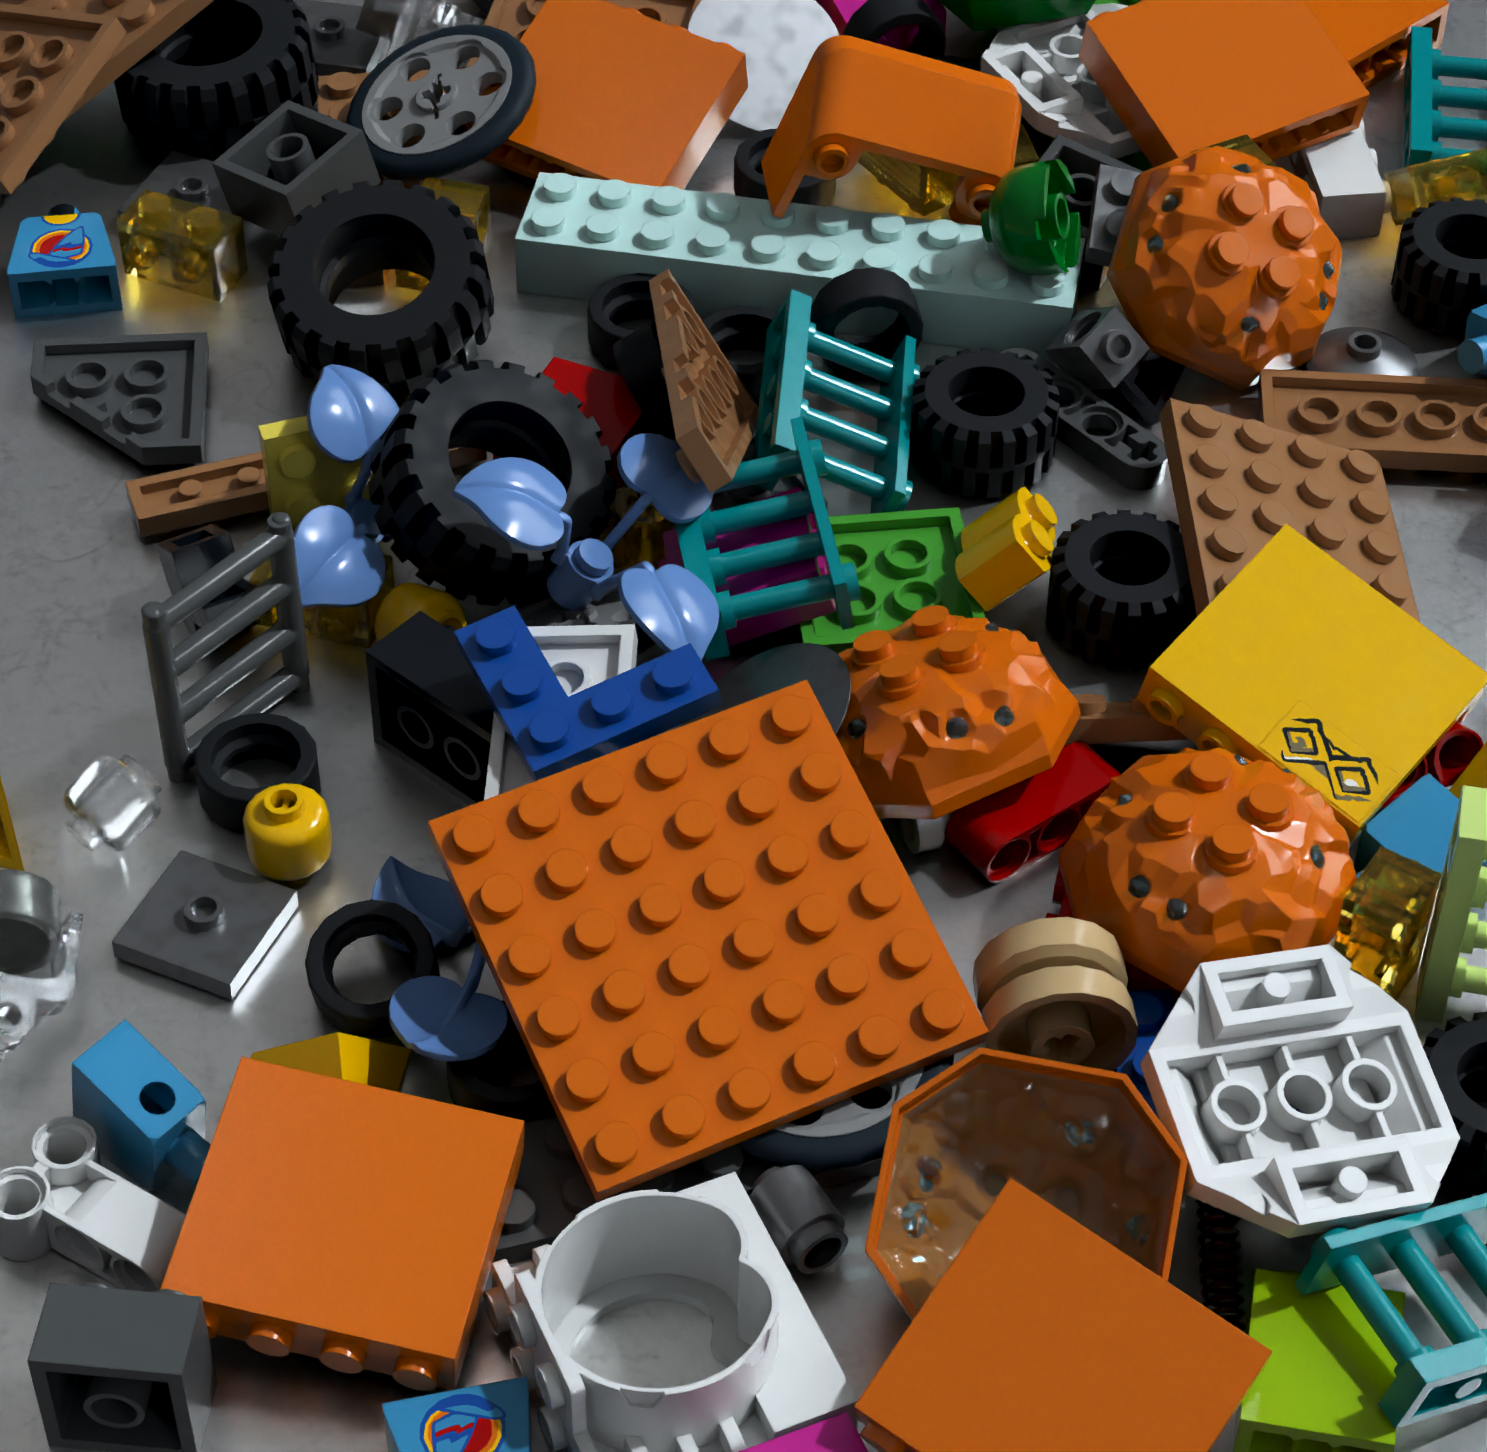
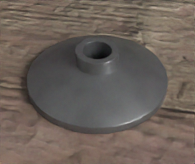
M1342 327L1329 330L1320 335L1313 358L1304 364L1305 371L1417 376L1418 362L1412 350L1405 343L1388 333L1365 327Z

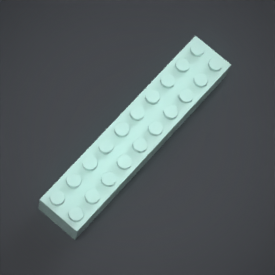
M539 172L515 236L517 292L590 301L591 295L603 283L618 276L635 273L658 275L668 268L675 280L690 292L695 305V311L698 315L709 316L718 310L736 306L761 307L778 312L791 289L811 296L813 303L819 290L834 277L853 269L875 267L892 271L908 282L915 296L923 321L922 341L920 343L975 350L987 348L994 349V352H1001L1009 348H1024L1037 353L1043 358L1051 359L1045 351L1046 347L1076 315L1086 238H1080L1078 262L1075 267L1067 268L1069 272L1051 275H1026L1012 269L998 255L993 242L988 243L985 240L982 227L979 225L955 223L947 219L930 220L899 216L895 213H872L848 210L838 206L823 207L790 203L784 217L779 218L772 216L770 202L765 199L735 196L730 193L683 190L674 186L659 187L626 183L618 179L601 180L576 177L567 173L552 174ZM880 306L863 308L849 314L838 324L834 332L873 337L891 326L899 313L893 309Z

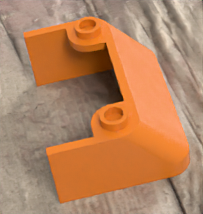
M838 35L826 39L816 48L761 160L772 216L784 217L804 175L823 180L843 177L855 167L864 150L959 175L960 177L955 184L953 192L954 201L948 210L950 219L955 223L981 226L982 211L985 208H989L992 192L1001 177L1014 168L1022 115V105L1017 89L1010 81L1001 77L853 36Z

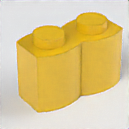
M1021 487L962 529L961 545L963 552L956 558V574L959 582L986 612L992 610L1050 570L1052 565L1051 552L1054 550L1053 542L1056 536L1054 525L1057 524L1058 520L1049 502L1038 493L1032 495L1026 487Z

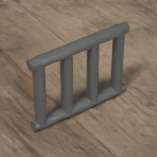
M285 512L271 514L267 518L268 528L163 603L156 601L148 602L141 608L142 629L164 763L167 768L168 778L173 783L180 784L190 779V768L195 765V753L202 738L218 724L239 715L265 713L291 692L303 693L310 687V670L294 532L291 526V518ZM268 559L271 560L272 576L173 647L171 629ZM276 606L278 617L276 624L180 694L178 677ZM282 651L284 667L187 738L185 722Z

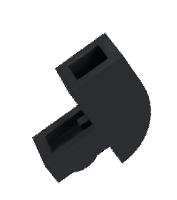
M214 524L155 544L172 596L235 551L230 533ZM242 578L185 619L184 623L187 629L193 634L257 586ZM257 620L252 622L250 625H248L241 631L258 625Z

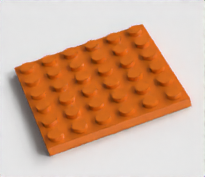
M807 679L428 821V835L596 1202L985 1042L989 1033Z

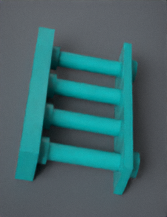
M1411 27L1404 66L1403 193L1421 195L1425 193L1428 174H1438L1439 169L1487 173L1486 151L1442 148L1441 142H1438L1439 137L1487 142V120L1441 116V111L1438 110L1440 106L1487 111V89L1441 85V80H1438V76L1487 80V59L1441 55V50L1432 49V28Z
M791 289L767 328L753 459L796 450L790 419L802 417L807 432L874 457V471L872 473L824 454L828 474L818 476L819 478L871 497L870 513L904 511L913 489L912 481L907 480L913 386L920 374V365L915 364L916 339L905 335L889 360L817 331L816 324L810 322L812 297ZM807 352L880 380L879 394L812 368V361L806 359ZM803 390L877 418L876 433L809 407V401L802 398ZM779 479L754 485L772 492Z
M802 417L790 419L796 450L741 462L733 480L716 490L714 494L798 474L802 475L805 491L712 512L710 507H708L698 519L687 523H675L684 568L692 572L707 585L715 596L719 607L718 627L704 654L705 661L730 656L725 630L736 628V621L760 615L834 599L842 630L855 627L850 602L861 599L855 566L853 562L841 564L818 476L828 474L820 438L808 441ZM807 515H812L816 532L725 553H720L719 547L706 550L707 544L717 542L716 536ZM821 556H823L827 570L826 575L730 596L729 590L716 593L715 589L717 586L726 585V578Z
M1487 1192L1352 1230L1345 1226L1334 1228L1314 1242L1310 1249L1312 1256L1294 1283L1302 1295L1342 1284L1396 1361L1397 1365L1394 1373L1397 1377L1378 1403L1395 1429L1487 1400V1329L1479 1330L1429 1261L1433 1258L1454 1253L1487 1298V1247L1484 1245L1487 1243ZM1399 1269L1453 1345L1434 1350L1432 1346H1422L1376 1282L1373 1275Z

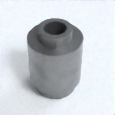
M777 1165L766 1170L758 1177L749 1198L783 1261L788 1265L796 1266L800 1272L805 1274L819 1272L833 1264L843 1254L848 1244V1237L844 1233L845 1221L810 1171L802 1165L786 1167Z

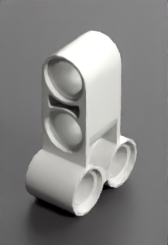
M58 1117L43 1124L32 1138L31 1150L34 1166L32 1168L28 1166H13L0 1171V1254L4 1258L13 1261H31L42 1257L52 1248L120 1289L146 1292L160 1290L186 1215L104 1168L101 1164L97 1136L93 1127L85 1120L76 1117Z

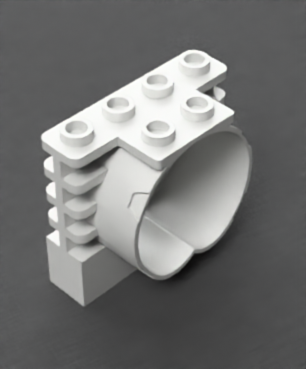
M736 1172L675 1193L659 1192L657 1189L633 1191L607 1198L577 1214L575 1219L553 1241L552 1245L545 1244L532 1249V1261L512 1268L506 1259L491 1263L492 1288L483 1291L485 1308L495 1332L499 1334L508 1331L515 1348L510 1349V1359L516 1378L526 1376L529 1391L535 1389L542 1407L537 1409V1416L543 1437L551 1452L563 1450V1452H739L848 1412L857 1429L858 1420L856 1419L854 1406L858 1398ZM663 1300L688 1304L707 1314L713 1325L711 1333L712 1354L719 1363L727 1368L711 1377L688 1385L670 1388H640L616 1383L600 1377L573 1360L572 1355L586 1331L605 1315L633 1303Z

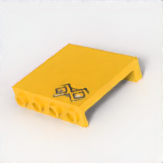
M1285 524L1149 667L1136 699L1146 706L1149 713L1157 721L1174 727L1195 743L1199 751L1221 748L1251 761L1263 760L1265 762H1272L1279 770L1297 775L1300 782L1320 791L1324 802L1333 808L1336 821L1346 831L1350 849L1360 830L1456 721L1461 723L1474 709L1487 687V672L1291 526Z

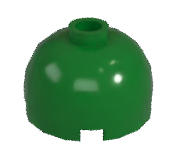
M1060 159L1032 162L1013 168L1001 177L991 194L989 208H985L982 211L981 227L985 240L988 243L993 242L998 255L1012 269L1026 275L1069 272L1067 268L1075 267L1078 262L1081 238L1079 212L1069 213L1065 196L1076 194L1069 171Z

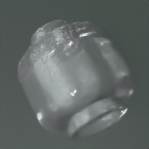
M124 754L120 759L107 755L101 756L65 791L63 803L71 817L64 825L71 835L90 851H93L101 844L109 850L122 852L159 816L161 805L157 795L161 792L162 788L150 772L129 755Z

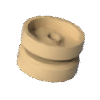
M1071 917L1038 918L1010 927L987 942L975 959L973 969V986L977 1008L989 1031L985 1042H983L984 1048L1113 1071L1121 1066L1136 1046L1138 1024L1133 1001L1127 991L1128 977L1123 953L1114 935L1094 922Z

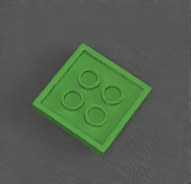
M960 508L829 516L841 564L853 562L858 578L861 599L850 602L855 627L842 630L837 608L835 612L796 624L799 643L819 644L828 647L838 654L846 649L853 648V642L859 635L868 631H888L899 627L912 617L916 611L927 606H944L949 610L950 615L964 616L965 618H985L984 609L959 582L956 574V558L963 552L961 531L964 525Z

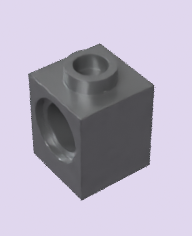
M1115 306L1079 310L1046 347L1045 351L1064 373L1087 389L1102 390L1116 388L1150 348Z

